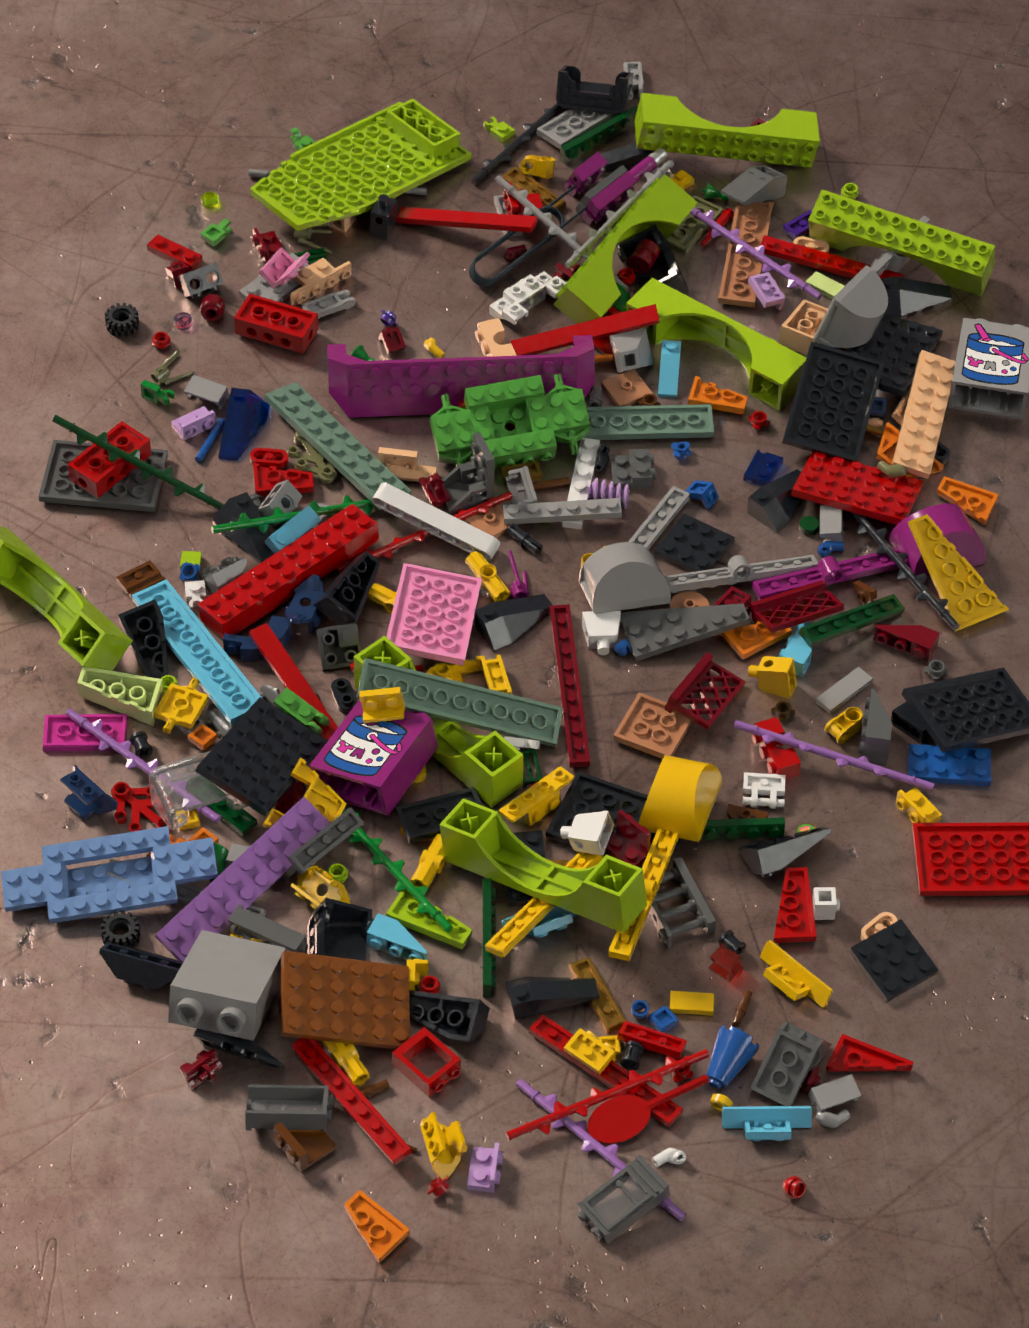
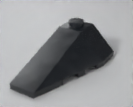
M523 977L505 982L515 1019L600 999L595 978Z

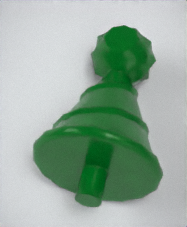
M708 183L706 189L702 188L701 192H705L704 200L719 197L725 202L729 200L727 196L721 194L710 183Z
M362 345L352 350L351 356L365 361H377L369 358Z

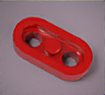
M255 448L250 452V462L252 465L253 463H258L260 467L269 468V466H276L277 469L286 467L289 462L287 452L282 449Z

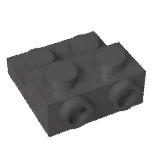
M631 449L630 455H610L614 487L621 483V489H624L626 484H628L629 489L652 488V480H655L656 474L655 468H651V466H654V455L649 453V449Z

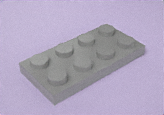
M569 109L537 128V135L560 149L563 145L611 120L613 113Z
M294 253L289 254L294 261L299 258ZM260 275L239 291V296L245 300L250 293L282 303L291 296L293 291L302 286L293 278L288 280L283 286L278 285L273 289Z

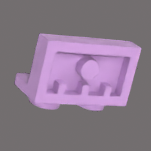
M770 273L750 276L748 283L764 308L775 306L778 311L782 310L785 295L781 292Z
M203 406L171 421V425L184 441L214 427L216 424V414L213 410L208 411Z
M495 1142L494 1149L472 1147L467 1190L494 1193L495 1184H500L501 1171L497 1170V1168L503 1162V1151H499L500 1143Z

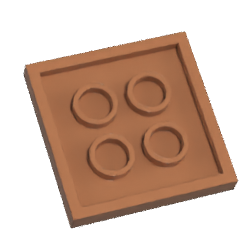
M639 692L617 728L613 740L663 759L664 755H674L693 721L676 710L672 713L664 710L667 702Z

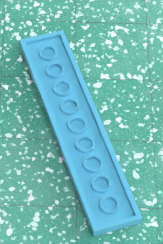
M167 579L133 594L132 601L137 607L154 599L156 600L164 619L166 644L192 677L199 680L200 687L208 694V697L231 725L237 723L257 699L261 697L256 689Z

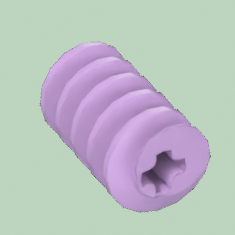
M596 478L590 484L587 500H591L592 497L593 499L620 498L621 506L624 503V508L626 509L630 493L629 486L626 484L624 489H621V483H618L614 487L613 481L607 486L605 479L599 484L598 478Z

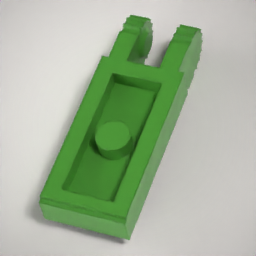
M287 687L274 700L273 705L318 735L323 730L313 722L314 719L325 727H328L330 724V720L324 714L319 713L318 710Z

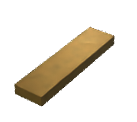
M517 167L502 175V178L508 183L512 182V185L518 191L527 190L528 194L539 193L543 207L559 197L530 176L522 173ZM560 199L552 207L560 211L566 207V201Z
M590 957L570 963L569 968L575 978H595L600 999L588 1002L606 1033L619 1030L626 1019Z

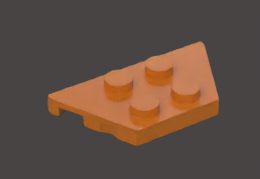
M889 422L886 423L876 458L879 461H885L887 464L892 465L900 431ZM935 458L930 474L941 472L944 468V465ZM907 472L904 477H915V478H917V477H920V476H917V475H914V474H911V473H908V472Z

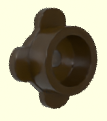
M780 701L775 707L771 708V714L776 715L780 722H785L787 718L795 715V710L792 709L790 703Z

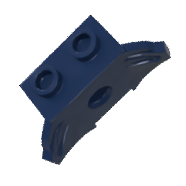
M312 575L294 590V598L289 602L285 610L286 618L292 623H308L309 634H312L314 628L319 626L322 613L313 605L324 593V586L320 576ZM307 599L311 601V604L306 607L301 606V600Z
M73 765V772L60 779L73 792L67 795L64 803L82 819L89 818L92 813L103 814L117 810L118 802L98 787L78 766Z

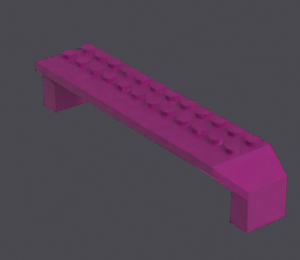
M592 335L573 336L572 348L559 354L365 361L347 355L346 344L327 345L329 394L349 418L432 415L442 409V395L446 396L448 394L450 404L459 407L457 404L459 400H463L465 388L541 375L544 395L555 388L556 384L553 376L556 374L557 376L558 374L562 375L564 385L582 389L584 398L595 384V348Z

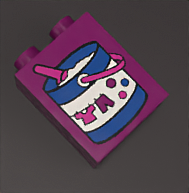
M359 699L309 765L310 769L314 770L326 786L329 785L344 802L389 815L438 748L433 720L422 711L413 713L405 711L404 719L364 723L363 709Z

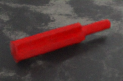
M726 208L715 222L725 227L734 216L733 210ZM711 227L707 230L708 235L701 242L702 246H705L712 238Z

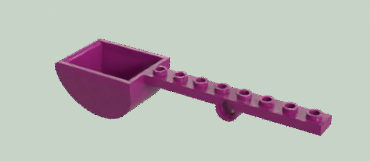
M938 504L919 510L902 520L890 534L889 540L894 547L893 550L896 553L906 552L908 554L904 562L915 575L926 574L930 577L907 522L926 514L940 528L944 537L950 543H953L956 551L962 557L964 556L971 566L981 565L986 561V550L981 539L962 508L956 504ZM873 553L839 562L833 556H827L818 562L817 567L754 581L752 588L760 600L823 580L826 585L898 569L899 567L887 554L877 555Z

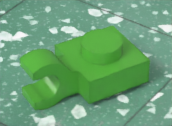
M295 127L290 130V133L293 134L290 139L295 150L298 151L315 143L308 135L303 137L298 128Z
M225 218L218 225L212 223L200 233L201 239L213 247L227 237L226 234L231 232L232 228L228 226L231 224V221Z

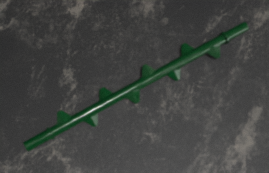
M57 415L54 416L52 422L69 430L70 433L77 434V444L81 445L88 440L109 451V461L113 462L118 458H122L141 468L143 479L146 480L154 475L173 485L175 496L178 497L186 492L218 510L224 505L212 498L213 496L210 497L205 494L204 484L193 488L174 478L172 467L169 466L161 471L140 460V450L136 449L131 453H127L108 443L106 432L95 436L76 426L75 423H71Z

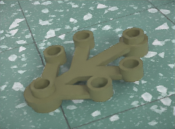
M296 431L294 433V443L298 446H304L308 454L299 452V448L296 446H289L287 448L288 457L297 458L295 468L300 471L316 474L321 483H332L337 474L334 470L335 467L330 462L326 466L323 462L325 457L320 452L317 453L315 448ZM307 462L316 464L317 467L307 465Z

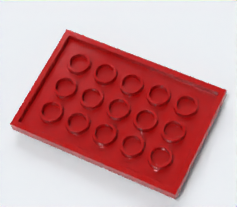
M812 452L792 488L791 496L898 525L909 516L923 488L924 481L918 480L915 477L904 476L890 478L877 467L863 465L860 462L845 461L841 457L832 458L827 457L823 453Z
M1029 822L913 823L912 833L919 896L1029 895Z

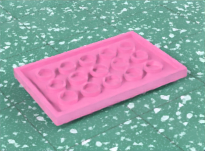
M404 563L387 638L408 655L464 666L482 579Z

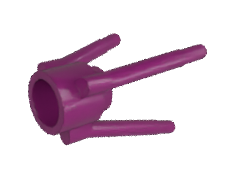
M509 550L508 554L516 580L511 583L509 599L528 597L530 592L528 589L527 572L523 571L522 582L519 578L512 551Z

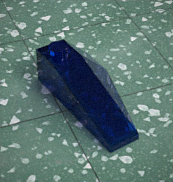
M231 388L218 455L219 459L238 461L249 446L250 440L256 437L259 428L267 422L270 405L253 391Z

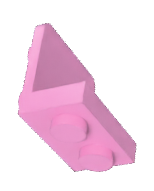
M280 248L258 273L273 289L278 285L283 286L288 280H292L298 274L297 270L299 268L302 269L309 262L307 258L310 254L307 252L294 261L283 248Z

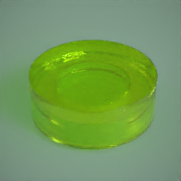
M205 192L201 195V205L203 207L212 209L218 206L219 196L217 193Z

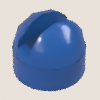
M623 639L613 649L618 655L626 656L630 653L631 646L626 639Z
M643 1000L635 1001L631 1007L633 1017L643 1019L647 1016L649 1011L648 1004Z

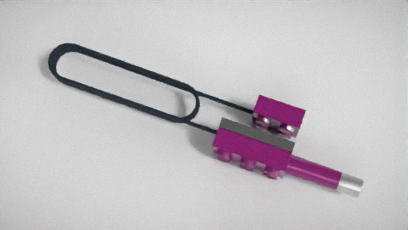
M658 148L629 171L623 165L583 196L575 209L577 213L564 223L562 213L557 208L552 207V205L568 193L572 197L578 193L581 195L587 190L589 184L594 185L599 181V176L605 172L604 167L608 162L597 152L573 170L563 186L567 191L539 210L542 213L549 212L555 215L559 220V227L561 229L579 215L589 226L593 222L598 223L604 218V214L608 210L614 211L619 202L623 204L628 199L627 191L629 189L634 191L635 188L633 186L645 177L644 174L646 172L650 173L667 159V153L664 149ZM509 231L475 257L469 268V276L479 286H490L556 235L545 237L495 277L484 278L480 276L475 269V263L517 233Z

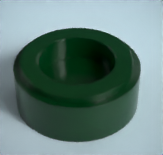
M804 516L800 520L799 529L806 535H813L819 529V521L813 516Z

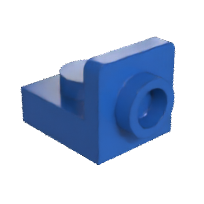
M695 480L686 489V492L690 493L691 499L702 500L704 507L707 509L719 499L713 482Z

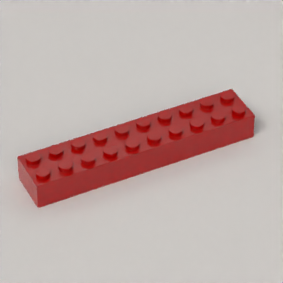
M351 504L198 603L201 621L222 639L225 633L236 635L294 597V590L312 575L323 578L380 540L378 523Z

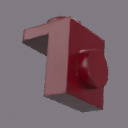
M177 261L171 263V266L166 267V272L168 276L172 277L174 286L178 289L181 288V284L177 276L190 272L188 265Z

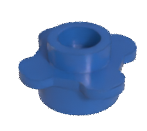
M672 443L673 456L679 460H684L691 456L692 451L689 450L690 443Z
M188 562L183 563L179 576L180 580L198 581V572L201 570L200 565H193Z

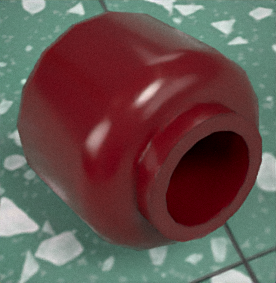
M215 294L206 296L201 303V316L209 322H217L223 317L225 302L222 297Z

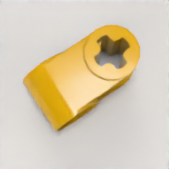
M528 155L520 162V170L526 175L553 178L555 158Z
M857 707L847 708L840 715L832 718L826 724L824 731L836 738L838 744L845 743L862 728L863 713L861 709Z

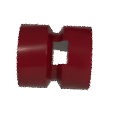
M641 240L628 260L631 269L639 274H647L660 255L659 246L651 240Z

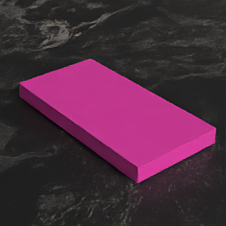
M66 714L45 715L43 751H101L99 750L100 739L85 728H81L78 723ZM79 714L87 718L90 723L101 719L103 721L101 730L118 743L126 741L127 714ZM110 747V748H108V749H106V750H104V751H115V750Z

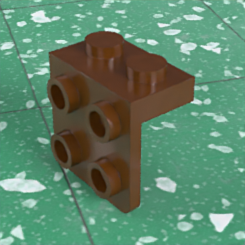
M282 1122L274 1126L273 1140L275 1144L284 1151L289 1161L295 1164L300 1171L308 1168L336 1149V1144L326 1132H323V1129L288 1130Z

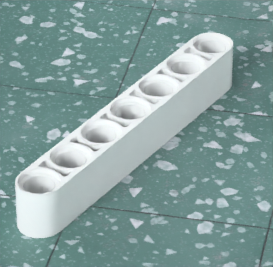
M381 483L371 499L377 507L468 553L474 551L481 552L487 561L492 560L501 545L500 541L494 536L390 484Z

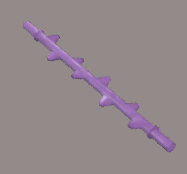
M696 208L691 210L690 214L694 218L699 219L712 228V238L720 235L724 236L737 245V254L747 252L763 263L762 272L767 273L774 270L789 280L788 289L799 287L801 291L808 293L815 299H821L822 294L809 286V283L803 282L790 273L791 265L789 263L780 266L765 256L764 245L753 248L738 237L739 229L728 231L713 221L714 212L712 210L704 214Z
M71 708L66 711V715L78 723L81 728H85L100 739L99 750L104 751L111 747L127 759L125 767L128 770L139 767L156 780L155 790L157 792L168 788L184 800L183 810L194 807L198 810V813L204 814L213 822L218 823L221 816L208 808L205 803H201L186 792V781L175 784L157 771L158 760L155 759L146 763L129 751L131 746L129 740L118 743L101 730L103 724L101 719L90 723L87 718L82 717Z
M738 720L734 724L736 729L751 733L753 736H761L764 743L768 744L771 741L786 744L801 749L803 752H811L835 760L839 767L851 765L876 773L878 776L882 775L932 791L934 783L916 778L914 775L909 776L901 771H894L869 763L866 756L856 759L831 751L826 747L822 748L797 740L791 732L782 735L760 728L758 725L753 726Z
M523 1079L518 1080L516 1083L518 1088L550 1114L553 1113L554 1102L557 1099L555 1094L543 1097L540 1091H536ZM567 1116L552 1123L554 1129L566 1126L583 1140V1152L595 1150L615 1167L613 1176L627 1166L616 1157L618 1150L616 1144L604 1147L585 1131L587 1121L574 1122ZM630 1178V1180L639 1187V1185L632 1178ZM666 1198L660 1203L662 1208L668 1210L678 1220L682 1221L686 1217V1213L673 1204L670 1198Z

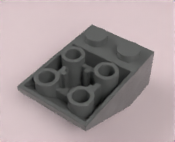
M764 164L753 166L724 187L720 193L727 196L728 199L739 202L743 206H748L750 203L755 202L763 203L765 200H777V198L785 196L787 175Z
M871 689V696L866 697L865 709L869 710H864L859 754L866 756L869 763L887 766L892 722L875 689Z

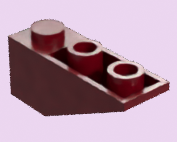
M876 625L873 640L928 662L938 646L940 632L922 625Z

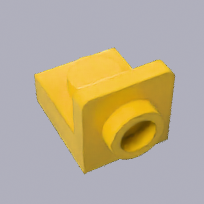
M407 960V966H409V990L415 991V985H419L420 976H428V960Z

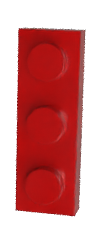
M158 234L147 244L148 251L172 262L181 261V263L183 262L188 265L191 271L202 261L201 254Z
M624 1021L617 1040L625 1043L636 1041L649 1051L676 1059L681 1058L687 1044V1040L628 1021Z

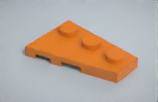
M695 376L688 398V405L711 404L714 410L744 415L748 397L729 389L722 390L716 387L717 384L712 382L707 384L701 381L700 377Z
M945 476L937 489V495L951 504L960 506L966 514L983 525L986 524L999 496L997 493Z
M757 621L754 625H744L720 633V635L743 660L792 635V629L789 627L771 633L760 621Z
M361 1190L356 1192L344 1204L345 1211L378 1263L385 1259L410 1235L408 1227Z

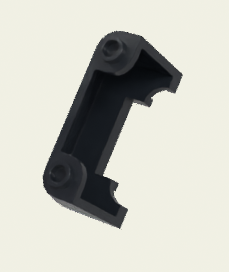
M564 65L558 71L556 102L563 108L621 113L627 106L634 73H619L616 76L615 85L581 81V72L577 67Z
M656 224L617 245L620 251L617 253L622 263L626 262L630 269L628 260L641 240H651L660 248V255L647 274H639L633 270L636 290L633 291L634 295L651 278L683 294L689 292L673 251Z
M325 897L308 922V954L366 961L365 936L374 921L372 909Z

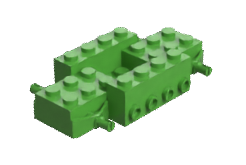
M556 374L553 376L556 386L546 395H544L541 375L465 388L464 402L466 409L452 406L449 395H442V409L430 417L438 461L455 464V466L464 464L473 456L471 450L473 434L479 432L494 457V470L497 467H506L519 463L524 464L525 462H534L540 459L542 461L551 460L556 455V442L567 443L570 445L571 454H578L577 442L586 437L590 431V421L582 389L564 385L562 375L558 374L557 376ZM507 423H512L515 429L508 431L504 426Z

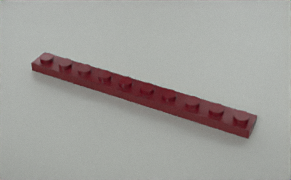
M570 604L550 605V618L561 705L563 707L562 713L569 768L590 767Z

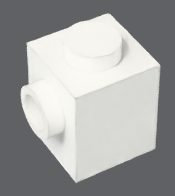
M814 887L812 898L814 920H835L836 911L840 910V900L836 898L835 887Z

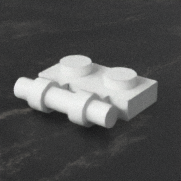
M744 772L743 794H751V797H743L742 805H751V808H757V806H767L769 809H776V807L784 808L785 799H776V796H785L786 775ZM758 795H770V798H758Z

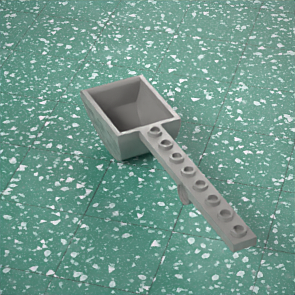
M923 216L919 221L928 224L930 219ZM887 250V252L883 251L879 259L874 260L871 267L866 265L834 296L813 339L820 344L836 348H852L868 342L888 306L887 291L879 276L887 268L891 271H900L907 256Z
M622 542L608 545L593 553L584 562L580 570L579 583L593 613L598 614L671 603L670 593L767 579L817 567L818 561L814 555L749 564L744 556L736 555L729 560L728 567L664 576L654 556L647 548L636 543Z

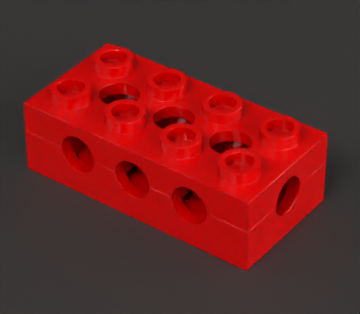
M249 293L234 317L235 334L304 354L319 330L318 313Z
M123 421L107 432L108 443L127 453H131L136 449L140 450V460L145 461L152 455L150 439ZM92 444L68 463L69 480L98 499L137 466L122 458L111 462L109 461V451Z

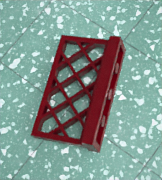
M823 580L750 603L752 620L755 623L760 621L771 633L844 610V604L826 589V583Z
M708 652L673 691L664 708L669 713L676 710L707 730L746 683L743 679L713 662L714 656ZM711 669L719 673L720 676H712ZM727 681H732L738 686L729 687ZM701 682H709L711 687H703ZM714 682H722L724 687H716ZM718 692H726L728 697L720 698ZM692 693H700L701 698H693ZM705 693H713L715 698H707ZM717 703L719 709H711L709 704ZM691 704L692 709H686L681 705ZM696 704H704L705 709H697ZM700 715H708L709 721L707 722Z

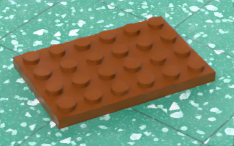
M283 951L281 954V1036L397 1049L410 1039L409 966Z

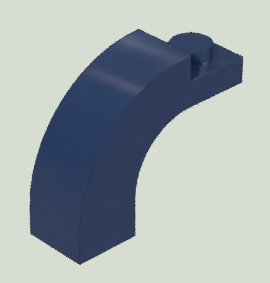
M272 615L269 627L282 646L285 647L292 633V622L286 617ZM224 634L223 649L226 653L241 655L242 662L266 660L251 637Z

